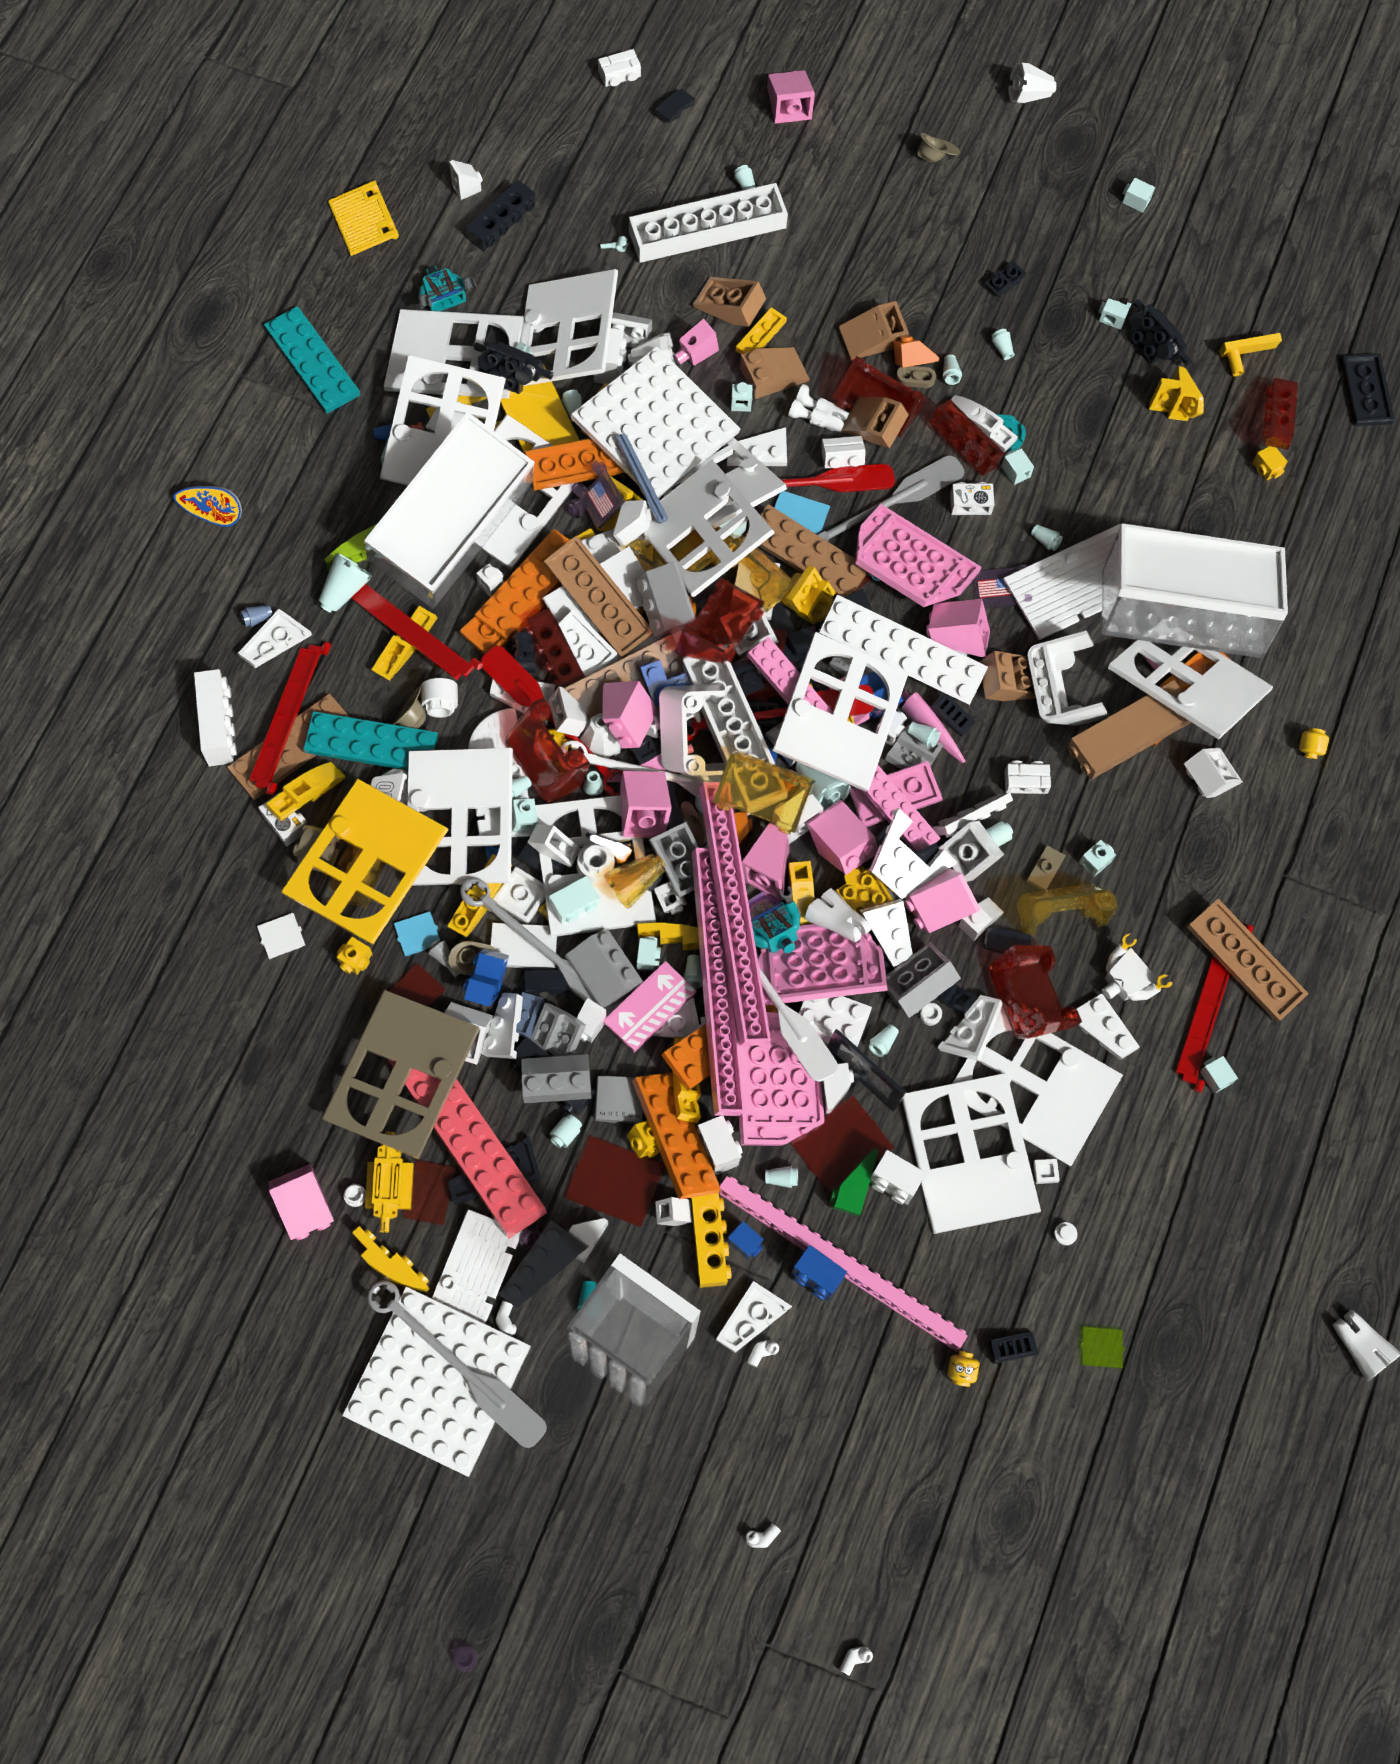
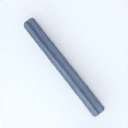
M623 433L617 436L616 441L656 521L659 524L667 521L668 517L627 435Z

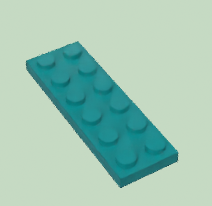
M298 306L264 324L268 334L326 414L360 396L357 386Z
M313 711L304 753L408 770L409 751L435 750L438 732Z

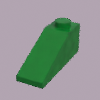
M878 1149L870 1150L837 1188L832 1190L829 1202H832L831 1209L853 1216L861 1215Z

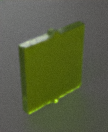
M1083 1327L1082 1344L1080 1345V1348H1082V1365L1122 1369L1123 1351H1125V1347H1123V1330Z

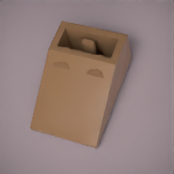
M897 301L878 305L839 326L851 360L894 350V341L900 340L901 336L909 335Z
M859 397L841 432L852 436H862L863 440L890 449L909 414L901 402L886 397Z
M993 651L980 661V663L988 666L982 679L985 699L997 701L1036 699L1028 656Z

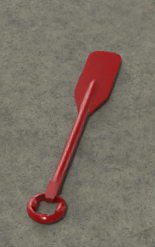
M887 464L838 467L816 477L780 479L786 484V487L816 485L837 492L884 490L892 488L895 483L893 470Z
M494 646L481 660L483 669L518 704L542 713L555 726L552 712L547 706L539 683L503 647ZM564 733V736L569 741L582 743L586 747L588 754L595 755L577 736ZM579 747L578 750L583 753V750ZM595 764L594 766L605 776L603 788L610 796H619L620 793H614V789L611 786H607V781L615 776L614 773H621L620 776L622 777L623 770H610L608 767Z
M859 685V689L873 695L870 686ZM831 689L816 692L833 712L840 691ZM854 698L849 716L870 713L874 706ZM788 707L753 712L755 720L785 716ZM694 717L689 718L693 720L692 729L694 732L691 735L687 734V741L696 737L699 730L709 728L705 719L697 722Z

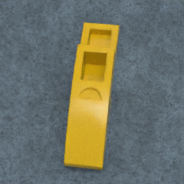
M332 762L320 765L284 786L283 792L266 803V808L281 822L310 800L314 802L345 779V775Z
M492 854L485 868L495 860L496 855ZM502 883L487 884L492 899L501 888ZM475 884L472 890L469 889L466 894L472 897L473 901H479L486 894L485 890H481L477 886L478 884ZM463 900L448 927L467 937L479 923L487 909L483 906H470Z
M359 1226L352 1232L367 1249L361 1257L379 1274L398 1285L415 1291L426 1293L430 1290L426 1285L429 1280L420 1271L416 1274L412 1270L413 1263L405 1255L400 1257L396 1253L389 1259L388 1257L391 1256V1253L383 1245L378 1247L374 1243L376 1237L368 1229L363 1231Z

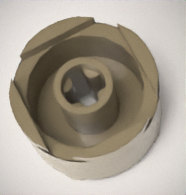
M305 825L303 827L301 840L295 845L293 851L294 856H297L299 865L324 828L314 825ZM335 836L319 858L334 866L339 849L335 848L336 842L340 843V839ZM314 867L312 868V870L322 872Z

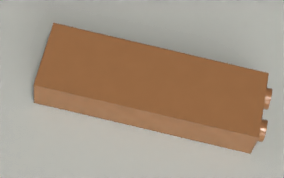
M1175 680L1161 687V689L1175 698H1178L1179 694L1183 692ZM1147 695L1071 738L1068 750L1071 756L1080 763L1083 773L1092 780L1190 724L1191 721L1176 714L1175 711L1152 696Z

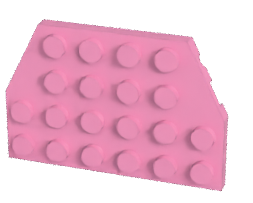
M882 504L862 523L858 532L855 564L923 607L961 595L982 568Z
M816 924L803 925L796 932L798 939L793 942L795 949L791 953H785L782 949L770 953L765 948L761 949V954L758 958L760 969L783 1003L887 991L883 950L880 946L876 945L869 933L861 935L860 940L853 942ZM762 987L765 1005H773V1002Z
M766 1012L771 1039L766 1045L740 1046L739 1043L745 1113L739 1116L741 1145L782 1146L824 1123L822 1081H814L808 1076L782 1037L778 1013Z

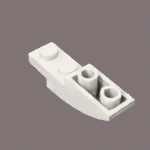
M955 395L942 408L944 412L971 433L974 431L978 432L1003 453L1017 440L1018 436L1003 425V419L972 400Z

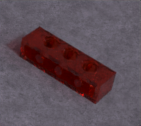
M1274 378L1272 385H1268L1266 397L1268 398L1265 403V410L1267 411L1263 423L1266 424L1262 436L1265 437L1264 445L1285 450L1289 449L1295 430L1298 382Z
M951 399L938 406L929 423L982 476L997 468L1005 453Z
M547 608L527 618L528 626H526V629L531 634V637L536 638L538 643L535 646L540 656L544 654L547 659L545 666L550 674L554 673L557 678L554 680L556 687L564 688L584 678L585 675L550 609ZM544 631L552 633L548 639H543L540 636ZM553 649H559L561 654L553 657L550 655V652ZM562 667L571 669L567 675H562L559 671Z

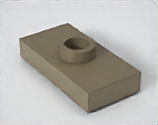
M1047 845L1030 874L1027 883L1046 892L1066 855Z

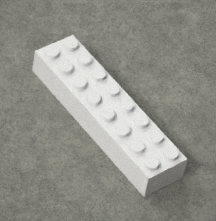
M774 183L629 217V233L641 263L785 229L788 213L778 186Z
M840 595L836 596L819 632L848 647L907 672L909 676L969 705L988 666Z
M723 645L683 659V670L687 672L691 685L723 684L725 695L703 696L701 711L747 816L787 801V789Z

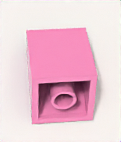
M806 71L768 74L767 89L775 124L812 119L815 93Z
M974 599L934 604L933 610L929 614L930 624L926 627L927 636L952 650L985 657L990 628L983 600Z
M639 681L604 683L603 721L622 748H639L658 709Z
M623 771L620 784L623 837L653 838L666 832L671 812V802L665 772Z
M839 800L806 822L819 855L845 875L875 856L879 847L875 836L842 800Z
M769 823L742 861L745 883L779 901L782 900L779 895L780 889L784 895L790 855L788 832L782 826H775Z
M950 868L904 897L906 908L915 917L913 919L915 925L919 930L922 929L928 933L980 910L962 873Z
M311 1163L269 1181L270 1194L291 1240L295 1238L301 1240L309 1236V1232L318 1229V1231L326 1229L334 1221Z

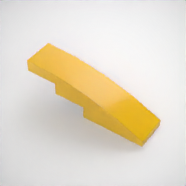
M418 606L411 619L429 632L437 620V616ZM393 635L371 670L390 681L416 649L399 635Z
M637 923L638 938L659 936L660 945L682 942L683 951L700 949L698 927L670 923Z
M675 1037L674 1045L683 1040V1038ZM673 1072L674 1102L677 1119L698 1123L701 1118L698 1100L701 1096L700 1086L697 1084L687 1091Z

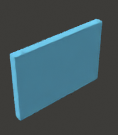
M782 491L774 508L818 535L822 531L830 506Z

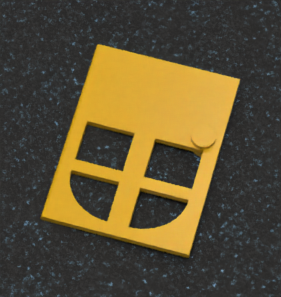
M552 381L523 386V391L520 394L510 391L509 399L501 398L500 403L506 415H509L551 445L555 446L580 441ZM458 396L457 401L472 406L473 403L487 399V397ZM436 407L426 408L430 419L436 411ZM501 421L496 422L494 430L501 423ZM517 439L524 454L525 451H530L535 446L528 441Z
M357 779L282 890V894L365 941L374 944L447 833L448 828ZM334 836L363 850L347 874L319 859ZM377 859L405 874L390 898L362 883ZM313 867L341 882L326 906L322 905L310 890L309 876ZM355 891L384 906L378 913L367 918L354 919L340 915Z

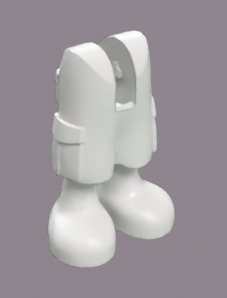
M802 384L796 400L792 403L788 416L791 418L810 419V424L822 428L825 427L831 431H841L844 426L843 422L847 420L849 413L823 398L818 401L812 399L809 396V387Z

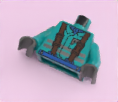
M435 265L429 266L426 269L428 276L423 278V285L419 289L418 301L420 308L422 309L423 306L429 305L431 311H443L466 302L465 289L469 292L471 287H477L474 278L467 277L464 279L455 273H451L449 269L445 268L438 271Z
M788 886L790 892L788 896H784L780 889L779 895L781 899L786 901L785 905L781 902L751 918L755 946L762 949L766 948L770 953L780 949L785 953H791L795 949L793 942L798 939L796 932L800 929V914L795 901L791 899L793 891L790 886Z

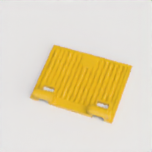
M375 180L328 200L351 256L392 238H398L399 234ZM371 190L373 196L368 197L366 192ZM387 226L389 232L383 233L381 228Z

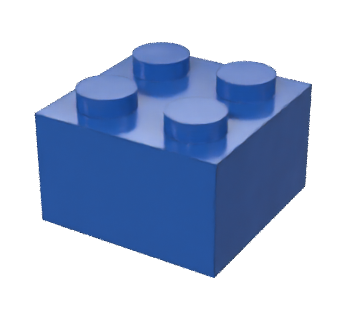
M809 1245L794 1266L791 1275L794 1277V1282L801 1287L806 1285L813 1290L811 1293L821 1301L823 1299L829 1301L843 1281L847 1271Z

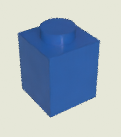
M744 1221L727 1240L747 1260L751 1255L755 1258L763 1249L761 1246L763 1238Z

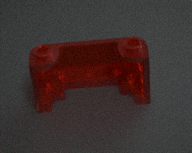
M858 356L853 360L832 396L836 401L835 405L843 410L846 408L852 410L859 397H886L901 402L909 415L896 436L899 438L902 437L927 401L923 393L916 389L913 391L909 386L907 387L877 370Z
M720 578L715 585V592L709 596L707 604L692 624L687 623L683 628L675 653L683 657L725 664L727 661L731 662L736 654L735 649L755 621L759 622L764 614L762 610L764 601Z
M543 697L533 702L507 733L504 744L506 748L513 749L514 760L530 779L531 784L540 797L545 801L552 802L581 788L590 762L578 750H572L564 754L542 723L549 718L551 708Z
M1013 945L993 961L990 966V976L1003 1003L1002 1006L1013 1034L1018 1039H1031L1072 1029L1082 1022L1076 1008L1065 1007L1062 1009L1048 973L1054 968L1056 958L1051 946Z

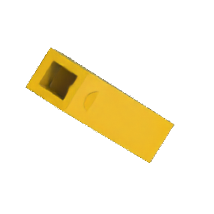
M811 861L789 863L787 870L788 882L793 891L791 899L795 901L800 914V926L814 924L805 918L808 906L814 901Z

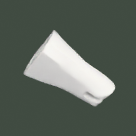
M831 888L823 893L821 900L816 899L806 911L805 918L807 921L831 930L853 942L860 940L861 935H866L872 929L869 922L853 910Z
M1350 1310L1344 1315L1346 1322L1339 1319L1332 1325L1352 1355L1366 1381H1369L1400 1356V1352L1380 1336L1356 1312Z

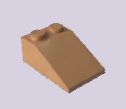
M710 277L693 303V306L732 325L749 327L766 297L759 281Z
M794 347L759 348L741 354L740 369L748 385H752V394L755 399L809 381V377Z

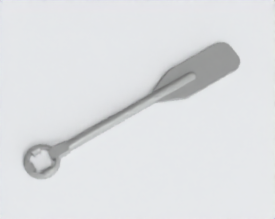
M946 456L906 477L888 499L836 527L818 534V536L829 541L830 538L866 520L880 504L888 508L897 503L921 501L960 480L964 475V468L958 459L953 456Z
M472 878L463 883L460 894L465 903L470 906H483L489 912L492 911L557 965L572 992L584 1002L587 998L595 1002L568 960L562 959L499 907L497 902L490 897L489 886L484 881ZM473 883L478 884L477 886L481 890H485L486 894L479 901H473V898L465 893V890L467 891ZM626 998L604 1007L606 1009V1017Z
M379 1281L370 1288L367 1299L373 1310L378 1313L394 1312L467 1379L478 1406L521 1446L530 1448L538 1443L544 1436L547 1426L537 1413L501 1381L471 1371L398 1304L400 1294L395 1284L390 1281ZM387 1285V1290L391 1293L395 1292V1300H391L387 1304L388 1308L381 1309V1305L377 1301L372 1300V1295L380 1290L379 1286Z

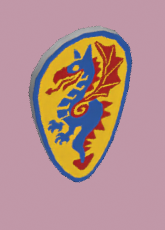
M194 486L181 489L174 494V500L181 508L209 523L230 527L241 518V503L237 496L226 488Z

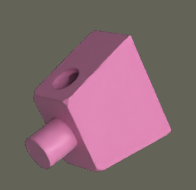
M705 319L701 320L680 338L681 350L673 356L680 365L687 359L692 365L700 363L719 351L716 332Z

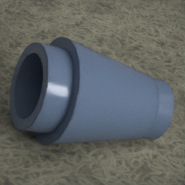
M269 605L245 607L244 610L240 611L245 627H253L273 616Z

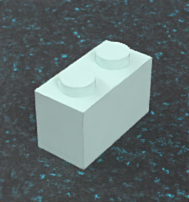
M587 876L549 896V904L561 924L577 920L579 915L585 911L587 913L594 911L600 902V896Z

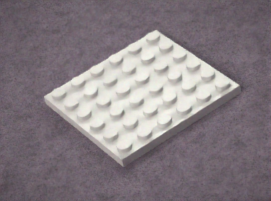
M655 347L571 414V419L637 483L616 441L617 436L623 433L627 435L658 499L740 431V428L658 347Z
M408 1287L405 1288L398 1303L471 1371L499 1380L511 1390L530 1350V1345ZM394 1312L343 1414L344 1417L468 1477L495 1423L478 1406L467 1379Z

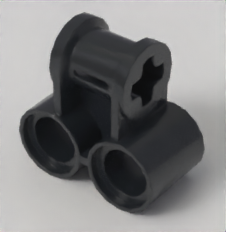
M529 632L515 633L511 637L513 658L528 673H535L532 636Z

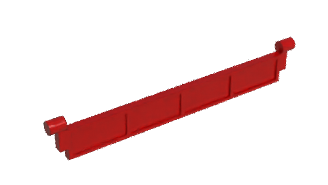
M367 584L351 597L358 605L455 680H458L461 675L467 677L474 668L477 670L482 668L483 663L479 660L472 658L468 663Z
M324 642L322 647L309 645L308 649L300 648L249 779L250 782H255L256 788L267 789L266 794L273 796L276 791L277 784L271 781L320 654L328 655L331 644L328 642Z
M1248 924L1245 925V927L1252 933L1254 927ZM1212 956L1175 1073L1183 1075L1182 1081L1195 1085L1193 1090L1199 1093L1202 1092L1205 1081L1197 1079L1230 976L1228 970L1214 956Z

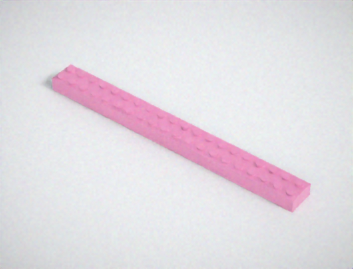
M767 637L749 651L747 657L789 705L800 673L774 642ZM808 684L803 700H807L810 705L832 714V710ZM877 765L869 791H861L890 824L896 808L902 810L913 821L901 835V838L913 852L916 853L941 839L879 765Z
M703 782L699 787L739 1043L740 1046L766 1045L771 1039L729 782Z
M695 848L691 854L714 1116H741L745 1113L739 1038L709 848Z
M725 1178L720 1186L719 1194L802 1250L806 1251L809 1245L813 1246L847 1271L846 1279L954 1351H958L968 1336L963 1329L955 1328L952 1322L943 1320L940 1314L931 1312L928 1306L916 1302V1298L907 1296L901 1288H895L888 1280L884 1281L878 1273L874 1271L872 1273L866 1265L862 1263L860 1265L854 1257L850 1255L848 1257L842 1249H836L830 1241H824L818 1233L809 1231L806 1225L798 1224L795 1218L786 1216L783 1210L774 1208L771 1202L762 1200L759 1194L750 1192L749 1188L743 1184L742 1186L738 1184L735 1178Z

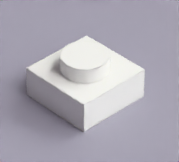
M1057 1159L1035 1160L1033 1162L1036 1184L1058 1183L1060 1181Z

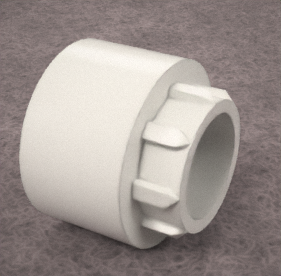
M445 678L429 679L422 683V706L426 709L427 714L437 718L450 716L458 706L457 683Z
M590 843L580 850L577 859V872L580 878L587 876L592 885H599L608 881L614 870L615 858L613 852L606 845L601 846L596 843ZM592 861H599L601 865L593 867L590 863Z

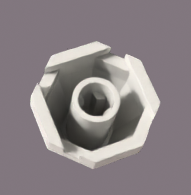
M1029 63L1015 64L1010 75L1013 85H1009L1008 89L1011 102L1026 103L1051 97L1052 93L1056 90V81H1054L1053 76Z
M661 333L632 348L631 354H628L629 365L633 366L655 347H658L675 364L670 333Z
M599 713L588 720V725L581 732L580 740L595 755L609 759L610 756L620 753L621 746L603 721V714Z

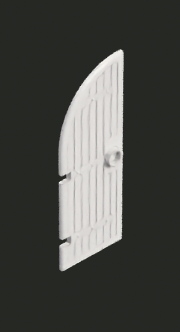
M509 708L492 713L483 719L473 731L468 749L512 748V780L524 776L525 770L516 710ZM528 790L523 792L519 797H526L527 799H529ZM501 808L476 809V816H484L485 819L477 821L479 836L500 835ZM512 830L511 837L531 836L533 831L513 832Z
M468 1210L432 1299L485 1324L493 1306L485 1301L487 1296L496 1299L513 1256L505 1253L507 1247L516 1249L522 1231L508 1239L496 1220Z

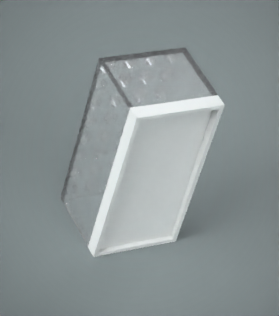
M467 412L364 540L368 561L434 609L532 485L535 462Z
M1121 524L1102 570V635L1264 658L1288 614L1284 547Z
M619 1254L567 1326L571 1352L573 1353L572 1358L582 1366L587 1363L591 1366V1372L600 1379L606 1377L610 1380V1386L619 1393H622L624 1390L629 1394V1400L640 1407L643 1404L647 1407L694 1340L701 1311L625 1256Z

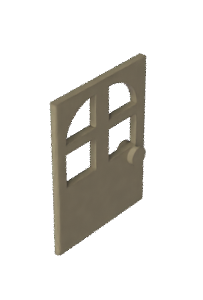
M383 990L321 1119L419 1159L480 1030L479 1026ZM367 1051L396 1062L383 1090L355 1079ZM412 1069L441 1080L429 1108L399 1097ZM349 1088L378 1098L366 1126L356 1122L349 1112L347 1105ZM394 1106L424 1117L417 1127L407 1133L400 1135L382 1134Z

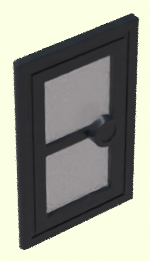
M835 1029L827 1045L830 1053L840 1064L848 1063L849 1070L852 1069L853 1076L894 1112L907 1092L838 1029Z

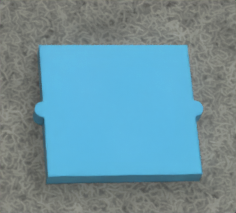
M431 912L394 923L398 934L397 941L401 943L405 957L427 950L432 943L440 940L437 933L438 926L434 924Z

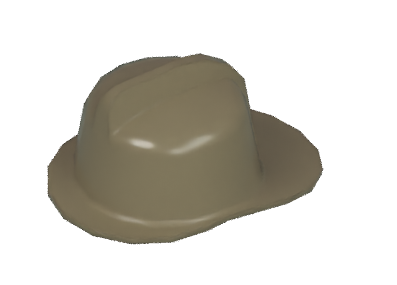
M920 133L922 141L917 155L928 162H937L946 154H960V150L954 144L932 137L926 133Z
M420 686L411 694L400 716L393 725L397 723L403 727L419 729L424 723L426 712L417 700L421 691Z
M684 801L680 806L683 821L687 823L699 848H704L705 842H707L703 813L697 812L692 804Z
M462 941L451 949L448 963L456 973L471 975L475 973L476 966H473V962L477 953H480L484 948L498 951L488 944Z

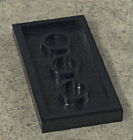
M1381 354L1342 355L1340 360L1354 426L1393 424L1395 419Z

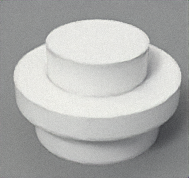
M352 1184L345 1189L344 1200L349 1206L358 1207L365 1202L366 1190L363 1186Z
M1064 1222L1056 1227L1054 1235L1060 1244L1070 1245L1077 1239V1230L1071 1223Z

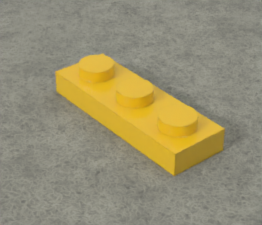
M771 307L736 346V351L744 354L764 348L786 323L787 318Z

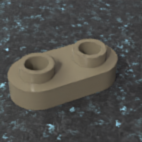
M900 367L897 371L896 380L902 386L930 388L935 383L936 373L929 367Z

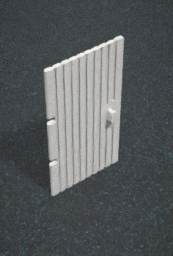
M1121 524L1003 579L1038 640L1079 622L1077 615L1080 613L1083 619L1119 603L1116 596H1118V531Z

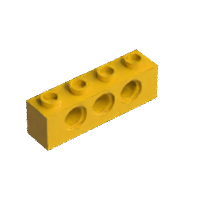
M719 1192L717 1194L692 1197L691 1206L699 1288L727 1285V1279H731L730 1265H726L725 1256H729L728 1242L723 1241V1234L727 1233L726 1220H721L720 1212L724 1211L723 1197L719 1198ZM705 1212H712L715 1215V1219L711 1222L705 1221L703 1214ZM708 1234H713L717 1237L718 1241L715 1244H708L705 1241V1237ZM717 1257L720 1264L717 1267H711L707 1263V1259Z

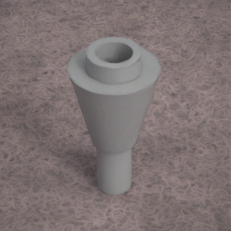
M437 940L429 946L430 951L428 954L447 967L454 977L458 976L459 973L453 971L448 963L450 950L446 941L441 942Z

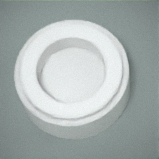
M928 1003L920 1010L919 1016L924 1024L929 1026L936 1025L942 1017V1010L937 1004Z

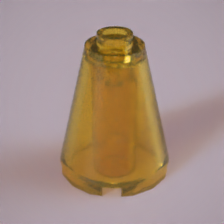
M652 853L609 870L604 874V877L611 889L613 888L621 903L626 909H629L665 872L663 867L666 864L659 854L655 857Z

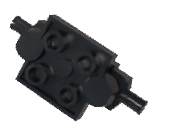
M1140 299L1135 300L1133 305L1138 309V312L1134 313L1130 319L1133 329L1128 337L1151 364L1156 363L1159 358L1163 360L1171 359L1172 361L1180 358L1185 366H1188L1192 360L1185 353L1187 345L1182 340L1183 336L1160 309L1156 310L1152 304L1145 306Z
M489 341L486 346L476 342L474 345V350L481 352L478 357L479 367L485 370L487 374L504 377L506 379L504 389L520 394L523 391V385H527L531 381L537 382L541 376L549 380L554 376V372L544 369L542 361L535 359L534 355L502 342L496 344Z

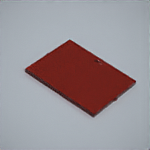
M854 1096L825 1116L823 1124L797 1137L790 1143L830 1195L832 1190L837 1188L870 1150L878 1149L876 1163L884 1156L887 1150L891 1152L894 1149V1146L879 1129L876 1122L871 1119Z
M590 1136L580 1163L576 1166L577 1170L565 1199L641 1228L651 1200L655 1197L654 1193L665 1164L647 1157L639 1158L634 1152Z

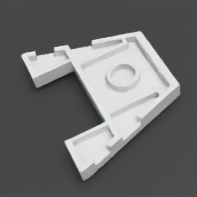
M896 808L893 812L894 817L891 824L888 825L885 831L884 841L879 846L869 871L894 894L903 899L954 866L957 862L945 850L940 849L928 865L925 864L899 840L900 836L913 821L902 810Z

